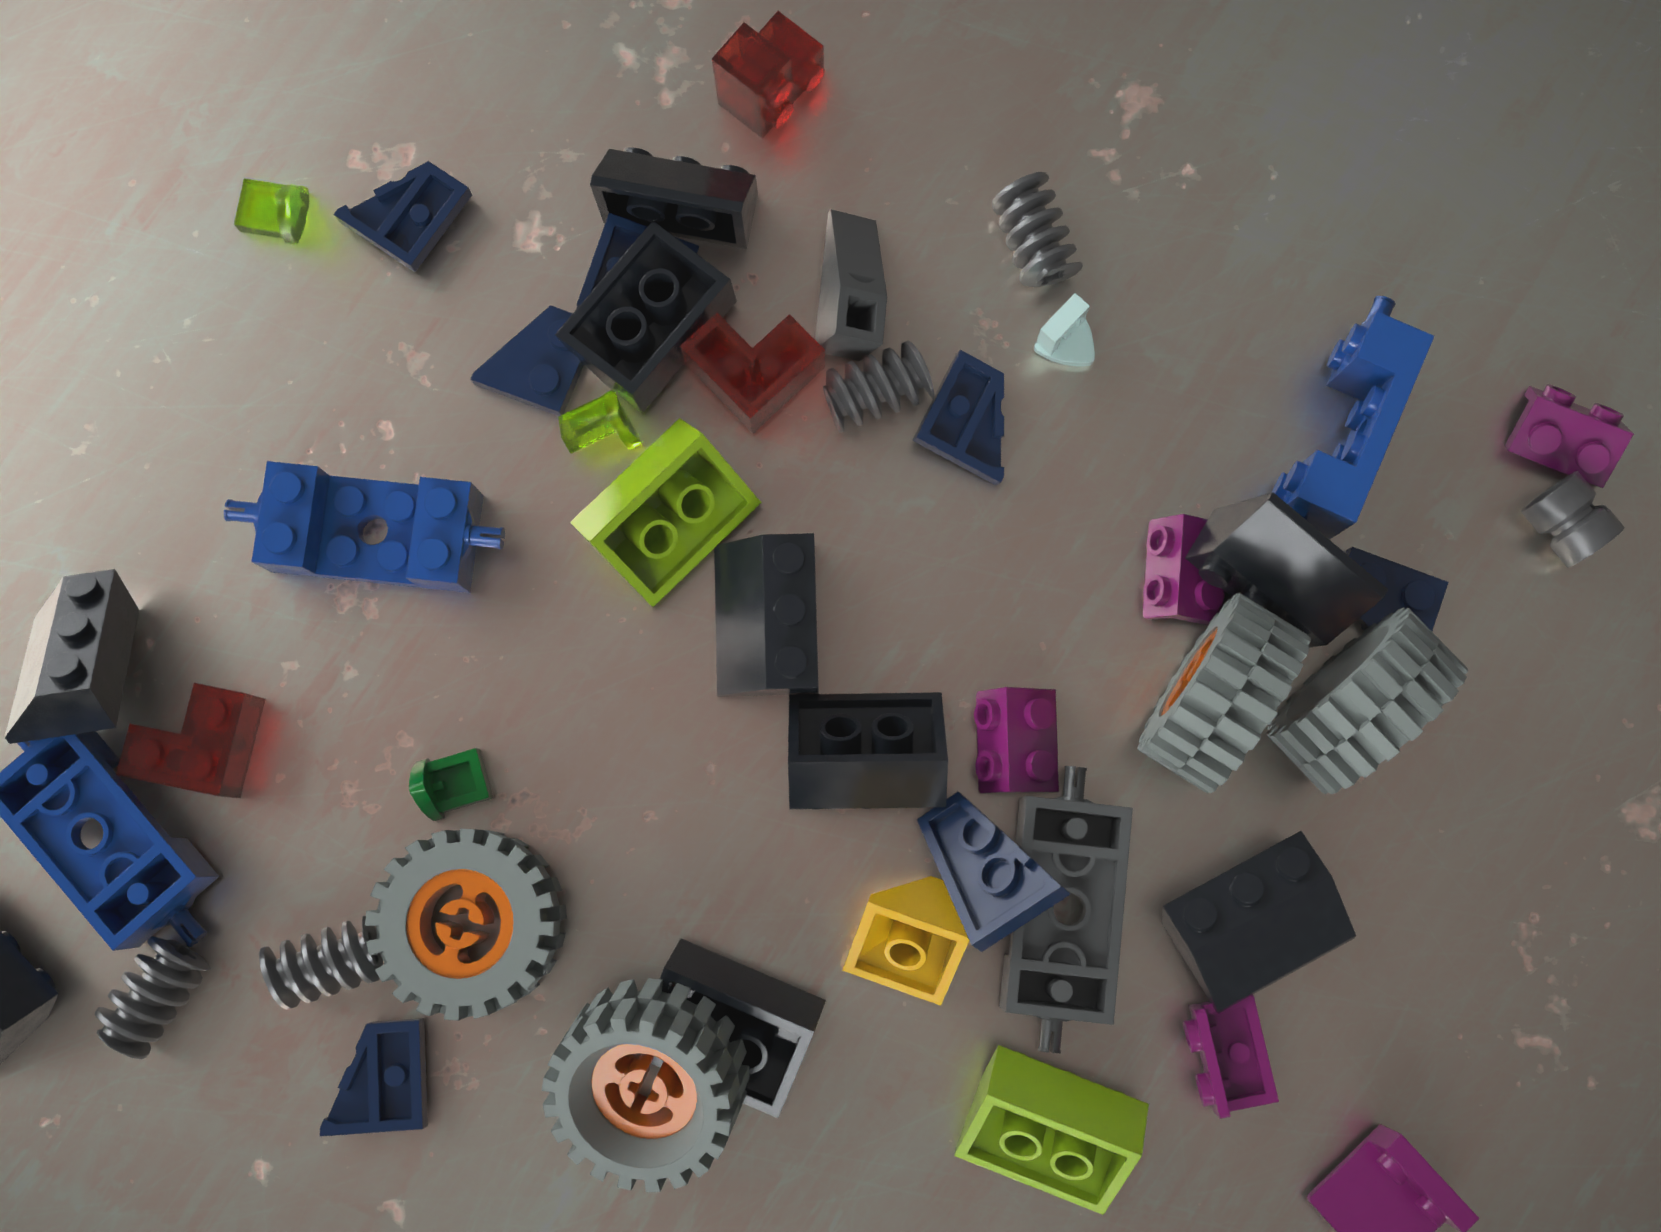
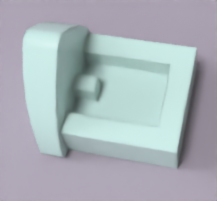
M1074 293L1040 329L1034 351L1042 357L1062 365H1092L1095 359L1092 332L1086 320L1090 305Z

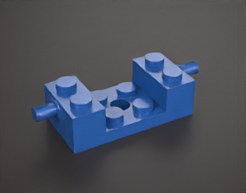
M1376 296L1374 298V303L1366 321L1362 322L1361 325L1354 324L1346 340L1340 339L1337 342L1327 362V367L1333 369L1326 386L1358 399L1353 405L1345 423V427L1351 429L1345 445L1339 444L1332 455L1316 450L1303 462L1296 461L1288 474L1283 472L1272 490V492L1329 540L1357 522L1434 339L1433 335L1390 317L1396 303L1386 296Z
M267 461L263 490L257 503L228 499L225 502V507L230 510H224V519L226 521L254 523L256 535L251 562L270 572L456 592H471L477 546L502 550L504 546L502 539H505L504 527L480 526L484 495L472 482L420 477L419 485L330 476L318 466ZM375 519L385 520L388 526L385 539L375 545L367 544L363 538L365 526Z
M93 731L17 743L24 752L0 772V817L113 951L139 948L158 930L169 925L184 940L187 947H192L200 941L199 938H204L207 931L201 927L188 910L195 898L220 876L187 838H173L167 834L113 770L122 761L100 735ZM96 819L103 828V838L95 848L89 849L81 840V830L87 821Z

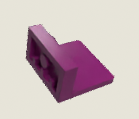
M1379 1124L1307 1195L1309 1203L1336 1232H1435L1444 1223L1460 1232H1467L1480 1219L1402 1134L1382 1124Z

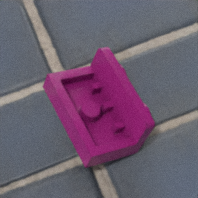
M1550 384L1546 385L1544 391L1529 386L1524 394L1529 401L1505 444L1506 449L1509 452L1568 475L1578 471L1588 483L1603 488L1634 435L1621 422L1624 415L1599 403H1594L1592 409L1573 403L1576 398L1575 395Z
M1179 514L1152 519L1149 522L1146 542L1145 585L1143 589L1144 618L1152 620L1174 618L1209 626L1216 613H1220L1224 605L1225 591L1222 588L1205 582L1198 573L1199 569L1185 559L1208 519Z
M1003 687L978 691L976 694L974 719L977 725V759L975 769L978 777L979 792L987 794L1059 792L1056 689Z
M1254 995L1249 996L1217 1014L1210 1001L1188 1005L1191 1019L1183 1021V1026L1190 1052H1199L1204 1073L1195 1074L1203 1107L1212 1105L1213 1112L1219 1119L1231 1117L1230 1111L1279 1102Z

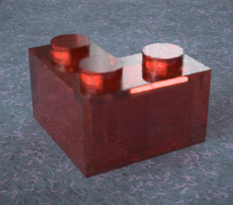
M780 11L774 14L759 33L743 22L712 58L718 104L763 139L772 127L778 129L788 120L794 109L793 103L804 91L806 93L812 92L822 80L825 73L824 45Z
M718 312L680 346L685 365L752 434L825 368V349L790 314L753 348Z
M194 683L181 733L129 724L116 775L214 796L241 798L266 699L243 692Z

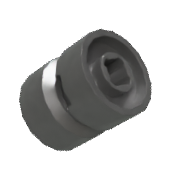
M1578 471L1550 487L1521 511L1539 534H1552L1553 538L1550 547L1566 567H1571L1586 559L1613 540L1625 528L1605 505L1594 506L1592 504L1596 492Z

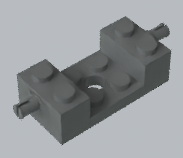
M1076 766L1064 767L1063 797L1052 799L1024 796L1019 798L1015 843L1067 891L1076 895L1083 906L1080 919L1070 925H1064L1057 920L1054 914V906L1047 909L1011 933L1009 954H1004L999 1007L1006 1013L1032 1015L1042 1019L1038 1051L1048 1053L1049 1047L1052 1053H1061L1063 1021L1075 1020L1114 1025L1133 808L1095 804L1087 799H1083L1087 768H1076Z

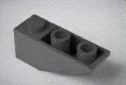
M830 209L827 216L814 351L861 361L865 356L871 354L883 344L887 291L876 220Z

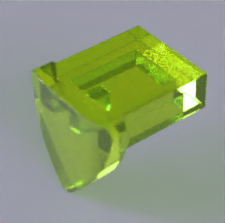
M244 178L234 226L240 232L282 238L285 243L298 244L308 215V188L295 184L283 185Z
M614 390L558 417L561 438L570 454L615 432L629 450L642 444L633 423Z

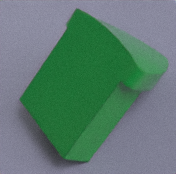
M478 748L431 762L427 758L416 762L411 769L409 777L410 794L420 810L432 821L444 819V813L493 798L481 750Z

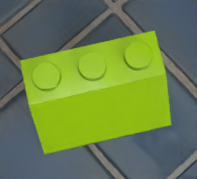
M679 418L570 523L654 607L762 502L704 434Z
M998 1045L981 1077L954 1156L1104 1215L1142 1157L1149 1104L1130 1097L1123 1092L1112 1090L1079 1077L1072 1072L1061 1070L1028 1057L1021 1052Z

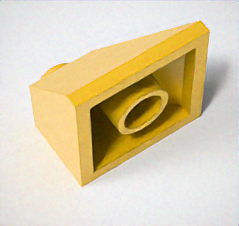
M929 876L871 894L842 971L941 1006L969 943L968 936L944 881Z

